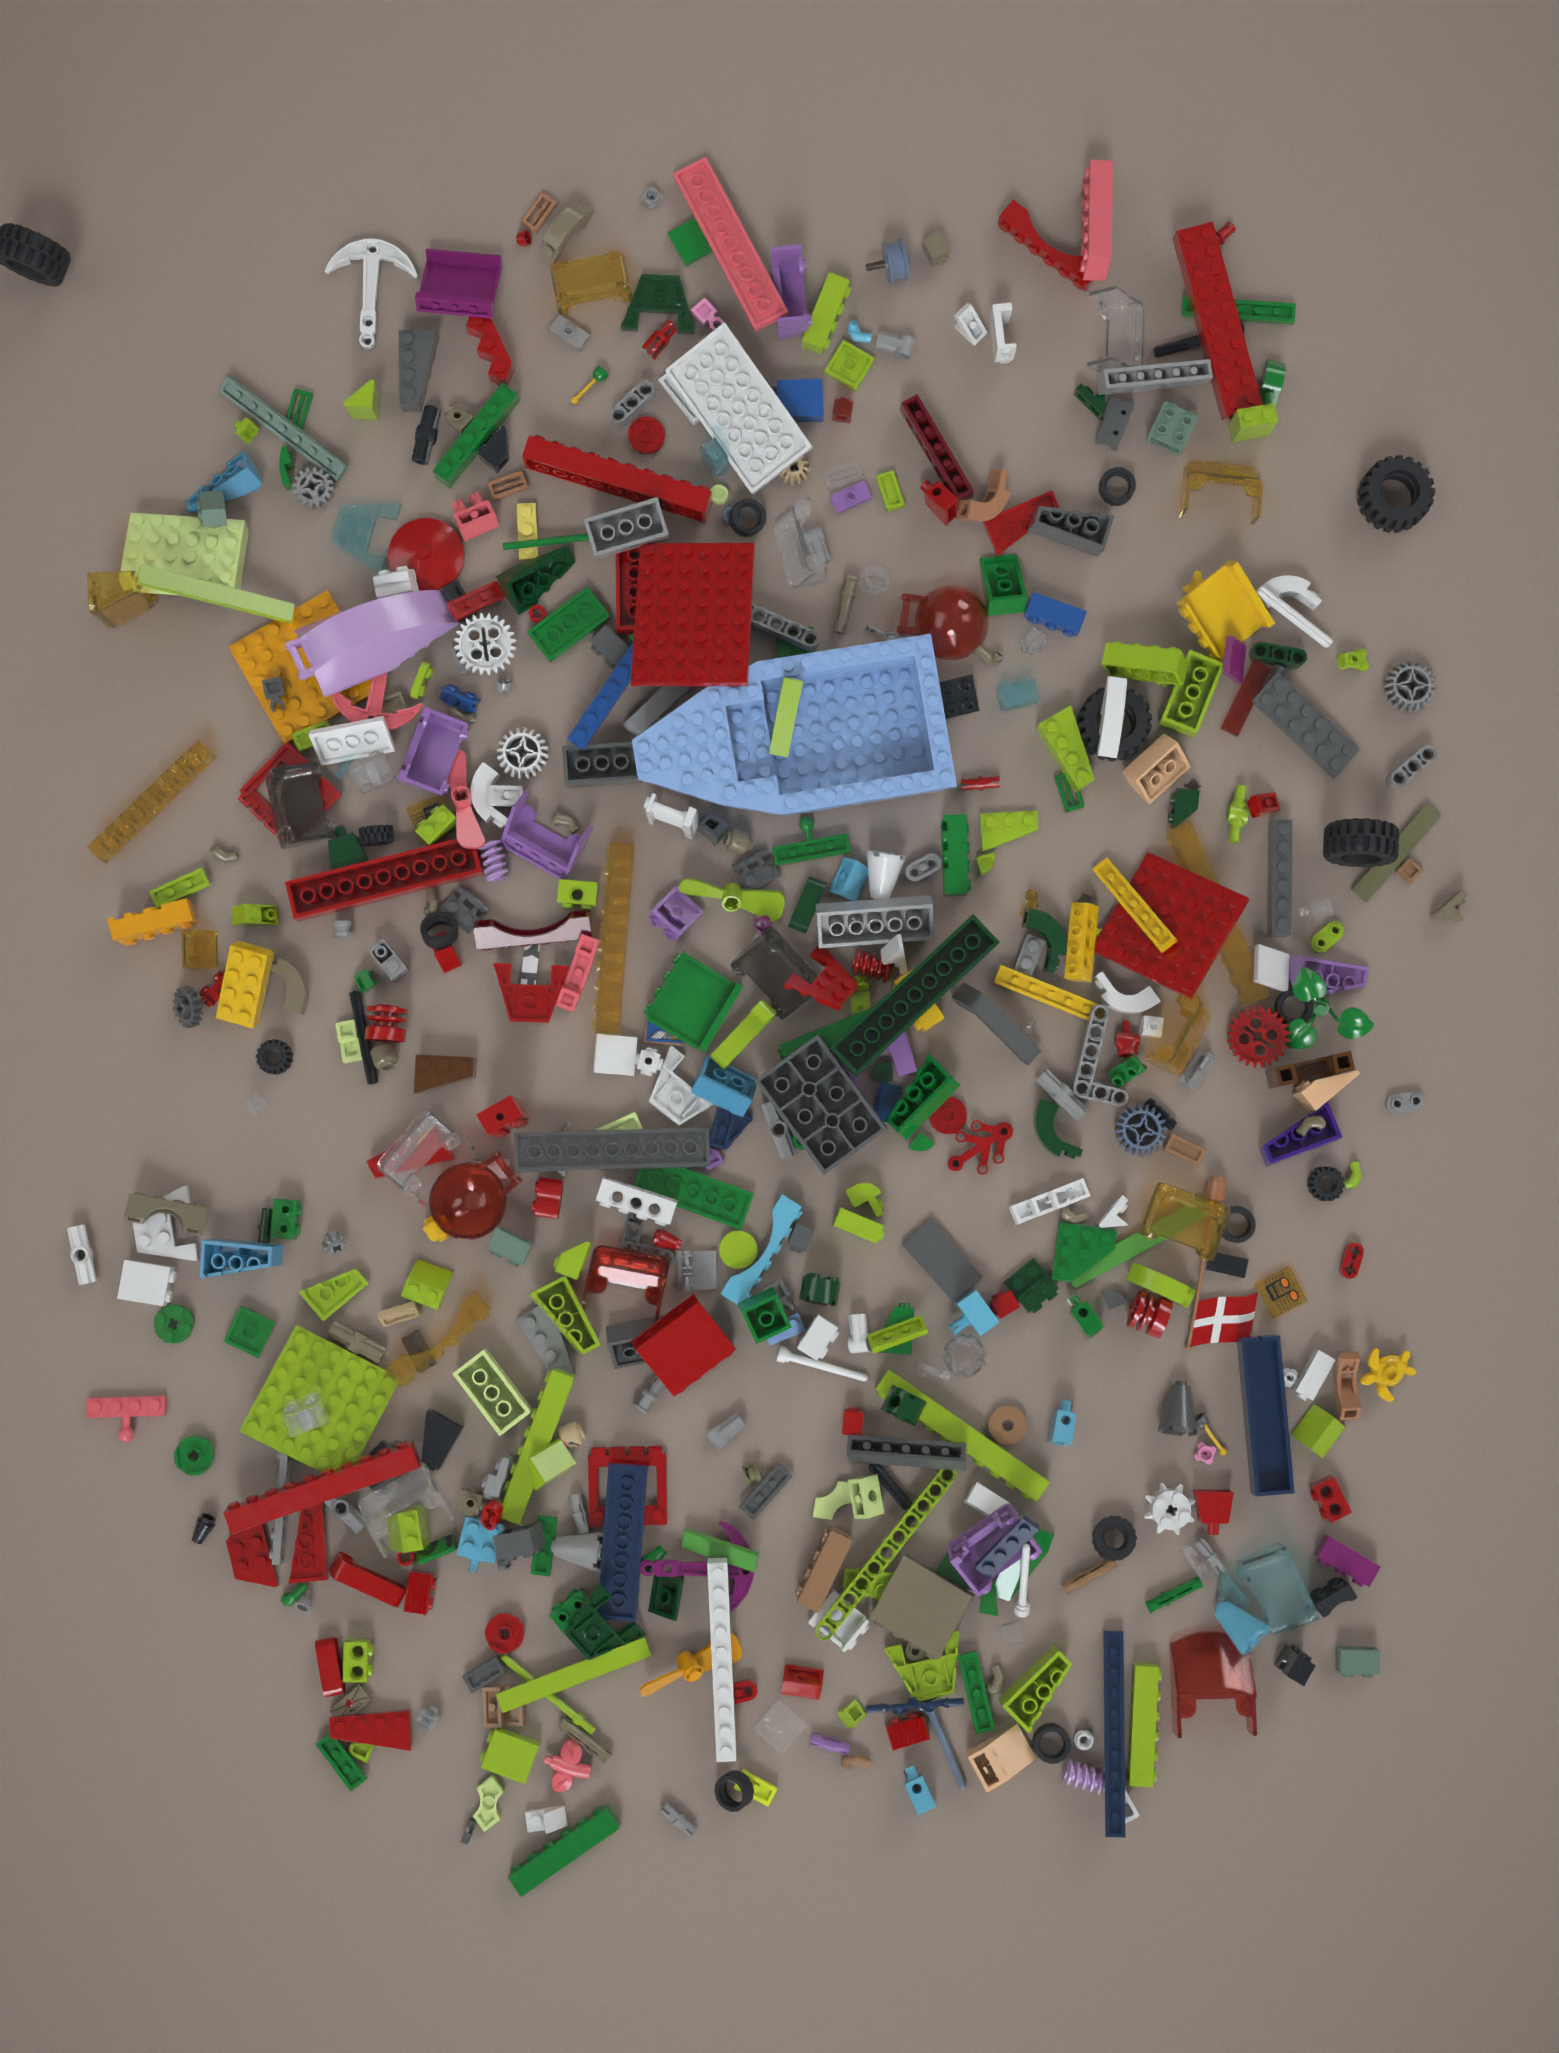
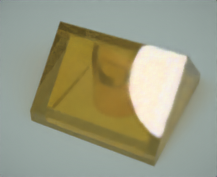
M181 929L182 968L189 971L218 969L217 931Z

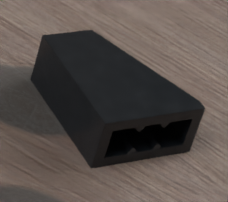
M431 1408L426 1412L421 1461L425 1463L424 1466L435 1471V1469L440 1470L464 1427Z

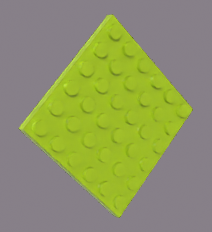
M296 1325L239 1432L320 1472L330 1467L333 1469L339 1468L344 1462L351 1461L353 1463L358 1461L401 1377Z

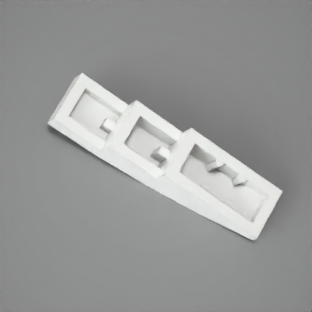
M1107 676L1100 713L1102 718L1099 728L1098 756L1117 758L1124 717L1126 678Z
M1084 1178L1009 1206L1015 1225L1085 1199L1090 1196Z

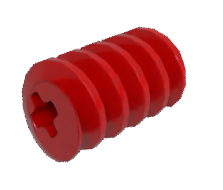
M858 949L852 968H855L856 974L861 969L862 976L869 972V978L876 974L877 981L884 977V983H887L893 964L884 965L881 956L878 960H876L875 954L868 958L867 951L861 955V949Z

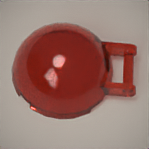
M946 585L932 590L925 596L906 593L901 595L903 603L897 633L915 636L931 634L936 658L943 660L967 658L985 641L989 629L987 610L982 600L971 590L957 585ZM910 602L919 603L915 614V628L907 627Z
M499 1150L481 1163L464 1162L453 1165L444 1170L436 1179L429 1195V1208L432 1218L444 1233L457 1239L474 1240L489 1234L500 1224L506 1213V1194L523 1180L520 1176L517 1177L501 1157L502 1153ZM494 1161L511 1181L505 1187L499 1177L487 1167Z

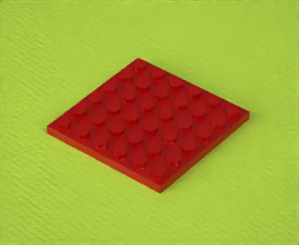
M1147 852L1129 884L1173 934L1177 942L1161 953L1118 902L1096 939L1094 953L1192 1000L1248 904L1249 898Z

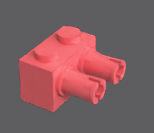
M475 492L476 498L473 493L469 496L473 506L467 509L461 499L457 500L459 505H457L456 501L452 503L455 511L453 515L464 541L499 527L496 514L489 500L483 501L480 492Z

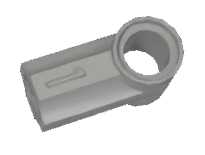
M879 331L875 348L894 353L897 358L909 360L915 339L908 335L896 336Z
M817 526L801 532L805 546L809 548L815 566H823L830 562L831 558L824 543L825 538L821 527Z
M735 1412L705 1435L718 1450L728 1443L731 1437L741 1431L746 1424L740 1415Z

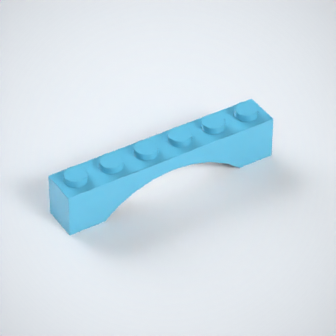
M783 1194L781 1195L772 1210L773 1228L770 1242L765 1252L749 1269L731 1276L721 1295L736 1304L751 1297L752 1294L749 1291L753 1286L756 1288L762 1278L759 1275L762 1270H768L772 1263L769 1260L773 1253L777 1255L781 1249L782 1244H780V1241L783 1237L787 1238L793 1229L790 1227L793 1220L797 1222L803 1213L800 1210L802 1206Z

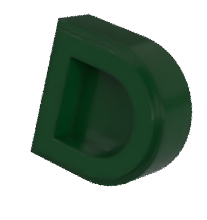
M891 1062L879 1063L874 1067L873 1077L878 1082H893Z

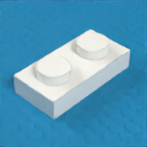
M487 786L488 806H513L523 794L522 786Z

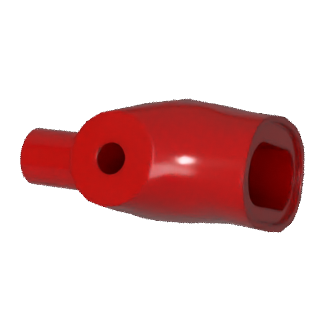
M1122 1021L1123 1033H1116L1114 1035V1044L1117 1048L1118 1057L1128 1058L1133 1054L1138 1056L1140 1035L1130 1033V1021Z

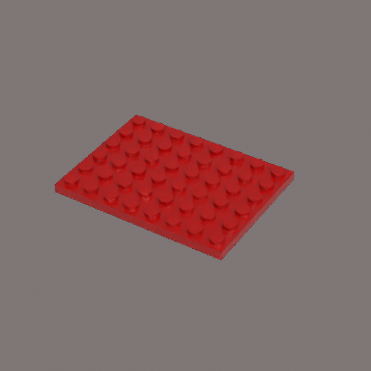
M647 543L640 545L631 670L632 686H748L755 543Z

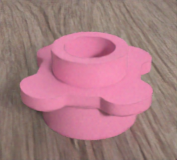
M1203 1442L1198 1443V1450L1194 1454V1459L1196 1461H1204L1208 1465L1211 1464L1216 1448L1214 1446H1207Z

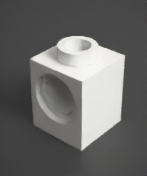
M1142 1016L1139 1035L1141 1037L1157 1039L1162 1037L1164 1018Z

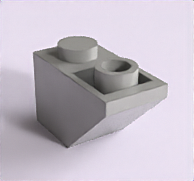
M381 939L368 950L392 981H398L410 971L384 939Z

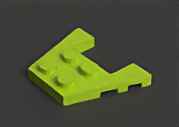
M958 1629L954 1630L947 1643L945 1654L939 1659L935 1658V1660L925 1658L906 1663L901 1643L884 1647L886 1654L912 1697L917 1698L919 1701L954 1694L959 1640Z

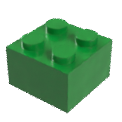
M773 1287L737 1303L756 1344L792 1328Z

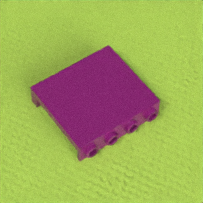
M426 248V264L420 291L416 292L415 295L417 312L492 319L502 272L501 255Z

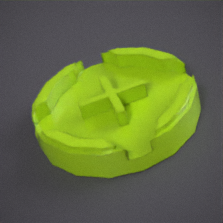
M742 1230L726 1234L719 1246L721 1259L727 1266L734 1269H743L750 1266L758 1253L755 1239L749 1233Z

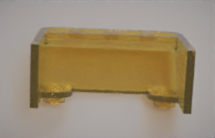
M1191 460L1186 464L1183 471L1179 517H1183L1188 509L1190 491H1200L1208 482L1243 486L1245 494L1253 497L1250 524L1254 525L1261 515L1263 483L1257 468Z

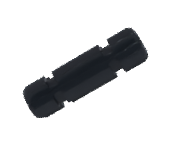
M1149 1098L1144 1106L1146 1104L1149 1105L1148 1110L1156 1108L1154 1115L1161 1113L1162 1115L1158 1119H1165V1126L1172 1130L1177 1125V1122L1170 1118V1115L1160 1105H1157L1153 1098Z

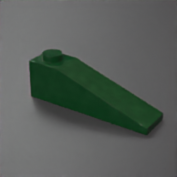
M566 545L515 565L497 575L496 578L507 600L516 613L520 615L529 610L533 605H536L542 594L551 589L550 586L570 569L575 560L570 547Z

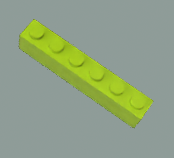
M1132 1662L1126 1782L1129 1786L1153 1788V1781L1156 1782L1157 1770L1154 1769V1761L1157 1762L1158 1750L1155 1749V1741L1159 1740V1730L1156 1729V1721L1160 1720V1710L1157 1709V1701L1161 1700V1690L1158 1689V1681L1162 1679V1671L1156 1663Z

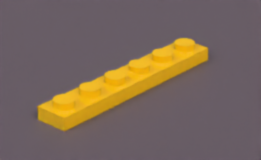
M1107 857L1092 868L1097 877L1161 953L1177 942L1173 934Z
M1000 965L993 983L1087 1021L1091 1007L1097 1004L1003 965ZM1097 1008L1095 1010V1017H1103L1104 1009Z

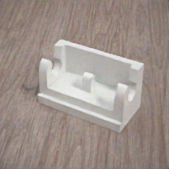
M978 1482L971 1487L963 1501L986 1517L1004 1504L1009 1503Z

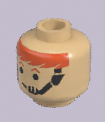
M575 1421L560 1426L558 1429L559 1434H556V1440L561 1439L568 1450L581 1446L583 1440L586 1439L582 1425H578Z

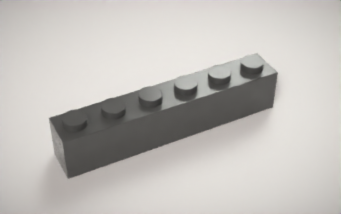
M1273 819L1268 823L1267 937H1287L1291 935L1293 820Z
M848 1435L846 1454L848 1462L965 1471L967 1448L966 1443Z

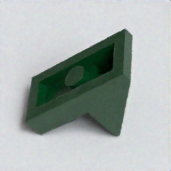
M1082 383L1079 384L1073 395L1101 420L1105 414L1106 394L1099 395L1097 393L1094 396L1093 391L1088 386H1084Z

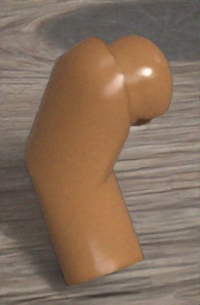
M845 1755L841 1759V1767L847 1770L851 1769L852 1764L869 1768L871 1765L870 1758L860 1755Z

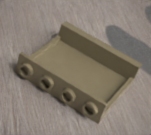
M906 1554L902 1557L870 1618L874 1620L873 1623L882 1629L886 1627L891 1630V1635L898 1639L904 1638L908 1641L907 1644L914 1649H922L927 1657L935 1660V1658L939 1659L942 1657L947 1643L975 1594Z

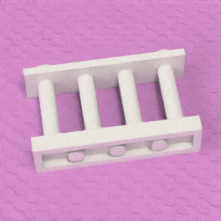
M652 793L651 798L647 797L644 808L646 809L649 824L653 825L655 819L682 828L685 837L693 839L699 822L697 809L689 807L688 812L685 810L682 812L658 803L657 795Z

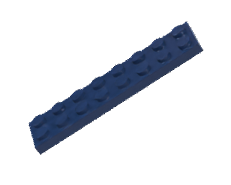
M613 1462L608 1464L600 1583L609 1591L612 1597L598 1608V1612L606 1620L636 1622L640 1581L639 1565L642 1554L648 1465Z

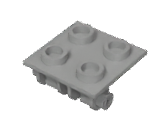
M716 1250L677 1251L678 1290L717 1289Z

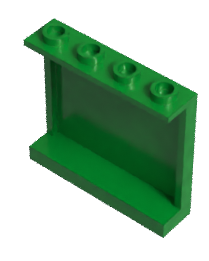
M684 950L682 954L677 953L672 962L675 964L673 969H668L662 978L665 982L662 987L658 986L653 993L655 999L652 1004L648 1002L644 1008L645 1016L643 1018L703 1054L744 986L738 982L735 984L687 955Z

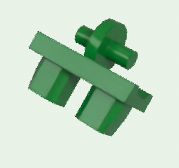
M1133 1054L1108 1070L1107 1074L1111 1077V1081L1115 1086L1119 1088L1146 1071L1147 1067Z

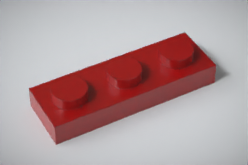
M495 580L448 602L446 606L457 622L505 599L506 596Z

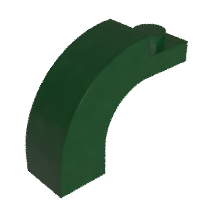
M1025 908L1021 927L1035 930L1043 936L1047 951L1042 971L1055 973L1060 963L1058 955L1066 956L1067 953L1064 931L1060 924L1049 914L1037 909Z
M1039 1099L1034 1112L1033 1123L1035 1134L1041 1145L1056 1157H1060L1062 1151H1064L1063 1155L1072 1159L1075 1156L1081 1157L1083 1149L1062 1141L1055 1133L1053 1123L1059 1106L1044 1099Z

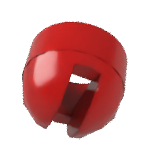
M528 230L517 233L516 238L518 240L516 242L519 246L531 245L532 237Z

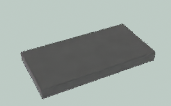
M929 1219L902 1244L953 1303L982 1278V1275L932 1219Z

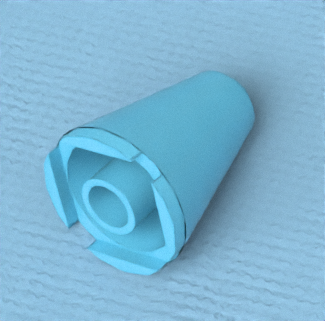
M1221 1601L1214 1608L1216 1611L1215 1617L1242 1656L1247 1655L1260 1642L1261 1634L1265 1636L1270 1629L1266 1623L1229 1601Z

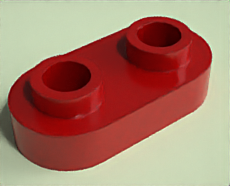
M745 1679L733 1682L734 1704L751 1701L757 1696L758 1689L753 1680ZM746 1686L751 1687V1691L745 1692L744 1688Z

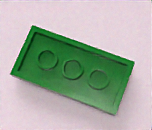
M586 587L527 631V634L547 660L552 663L611 617L590 589Z

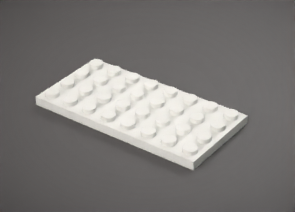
M725 322L665 370L751 494L756 493L813 448Z

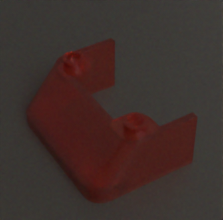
M605 1245L597 1246L593 1250L585 1282L582 1309L586 1310L589 1293H603L607 1288L608 1282L646 1289L645 1300L649 1304L657 1306L655 1322H657L660 1318L670 1266L669 1261L662 1256Z

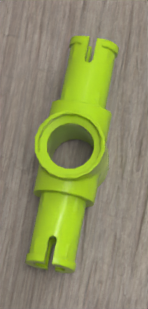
M1236 785L1234 801L1229 804L1227 809L1226 821H1229L1230 826L1229 843H1240L1241 828L1244 827L1248 820L1249 807H1246L1247 804L1245 803L1247 786Z

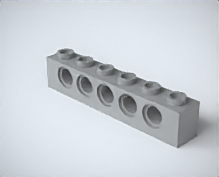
M1210 359L1104 369L1096 375L1099 395L1202 385L1213 378Z

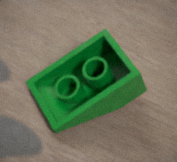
M1017 554L979 558L984 602L988 616L1025 612L1027 594Z

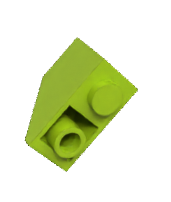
M258 904L232 906V926L278 925V906Z

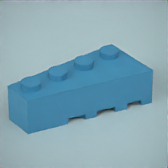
M220 1238L204 1239L201 1241L199 1279L282 1265L283 1245Z

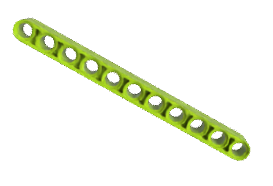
M939 1469L816 1624L815 1633L819 1639L826 1641L834 1635L955 1481L957 1476L956 1470H950L952 1477L949 1480H944L942 1477V1472L945 1469ZM934 1484L940 1488V1492L936 1496L930 1493V1487ZM920 1500H925L928 1504L925 1511L918 1509V1502ZM910 1515L914 1516L916 1520L915 1524L911 1527L905 1523L906 1517ZM896 1531L903 1533V1539L900 1542H895L893 1539V1534ZM883 1547L891 1549V1554L887 1558L881 1556V1549ZM872 1562H876L879 1565L876 1573H870L868 1570V1566ZM859 1578L866 1579L867 1584L863 1589L856 1587V1581ZM846 1594L854 1595L852 1604L844 1603L843 1599ZM838 1609L842 1612L839 1620L831 1618L833 1610ZM823 1625L828 1626L830 1629L826 1636H822L818 1632L819 1628Z

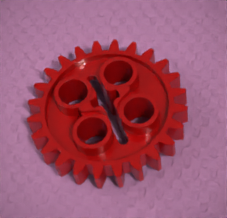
M1253 1006L1252 1012L1245 1008V1015L1238 1012L1240 1018L1233 1017L1236 1024H1229L1233 1031L1227 1032L1228 1035L1232 1036L1227 1042L1233 1043L1229 1050H1236L1233 1056L1240 1055L1239 1062L1245 1059L1246 1066L1253 1062V1068H1256L1258 1063L1264 1068L1265 1062L1271 1066L1272 1059L1276 1062L1279 1061L1277 1055L1284 1056L1281 1050L1288 1049L1284 1044L1291 1040L1285 1038V1035L1290 1034V1032L1284 1030L1288 1024L1282 1025L1281 1023L1284 1017L1277 1018L1278 1011L1271 1014L1272 1008L1265 1012L1264 1006H1261L1259 1011H1257L1256 1006ZM1254 1018H1259L1262 1021L1259 1029L1252 1027L1251 1022ZM1248 1026L1257 1034L1262 1032L1261 1037L1271 1043L1273 1047L1270 1048L1261 1040L1256 1042V1037L1244 1027ZM1271 1029L1275 1030L1278 1034L1277 1039L1274 1041L1269 1040L1267 1037V1033ZM1246 1033L1250 1036L1248 1044L1240 1042L1241 1034ZM1258 1045H1263L1266 1049L1263 1056H1259L1255 1052V1048Z

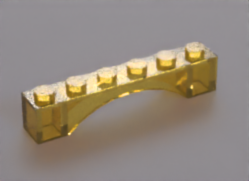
M475 1291L461 1303L455 1324L439 1343L419 1353L400 1355L385 1367L384 1370L399 1387L403 1384L406 1387L414 1380L413 1376L418 1371L421 1374L430 1367L428 1363L432 1359L437 1361L445 1354L443 1351L445 1348L455 1346L460 1341L458 1337L463 1333L468 1335L475 1329L473 1325L478 1320L483 1322L490 1316L488 1312L491 1308Z

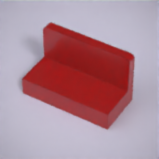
M785 1664L781 1694L819 1700L824 1670Z

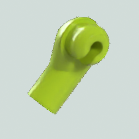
M1359 1161L1350 1163L1352 1174L1350 1178L1344 1181L1345 1188L1347 1189L1356 1188L1362 1179Z

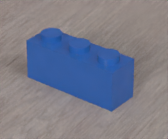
M1033 592L1023 618H1026L1032 624L1040 623L1045 625V628L1048 630L1062 631L1065 636L1077 637L1087 611Z

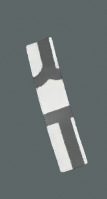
M539 943L524 947L520 984L536 985Z

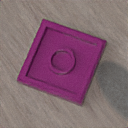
M1227 636L1223 674L1235 683H1243L1246 645L1234 636Z

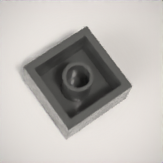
M541 1522L505 1529L493 1536L497 1559H505V1562L516 1560V1557L522 1555L523 1558L534 1556L535 1553L540 1552L541 1548L546 1545Z

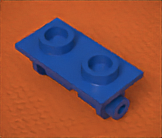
M452 684L441 688L442 691H445L441 692L439 697L443 703L455 707L457 701H459L458 709L470 714L471 712H476L477 706L475 704L481 702V699L476 698V694L462 692L459 690V687Z

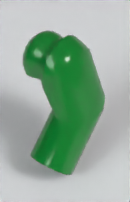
M303 1582L299 1583L290 1594H283L281 1596V1603L286 1607L292 1606L308 1589L307 1585Z

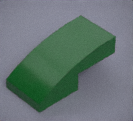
M283 445L279 459L280 475L286 490L293 489V483L288 471L294 469L295 466L289 449L286 445Z

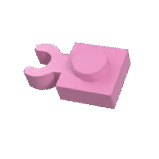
M703 298L691 309V313L703 326L707 323L709 324L712 332L716 329L713 326L715 323L720 325L724 323L720 317H715L717 310L706 298Z

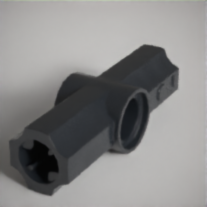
M424 406L420 425L418 424L416 428V442L411 460L420 465H428L432 446L437 441V426L441 409L436 406Z

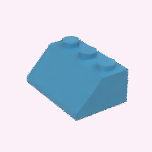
M706 1055L693 1083L691 1093L730 1111L732 1114L743 1117L753 1100L757 1087L755 1082L757 1078L731 1066L723 1069L709 1055Z

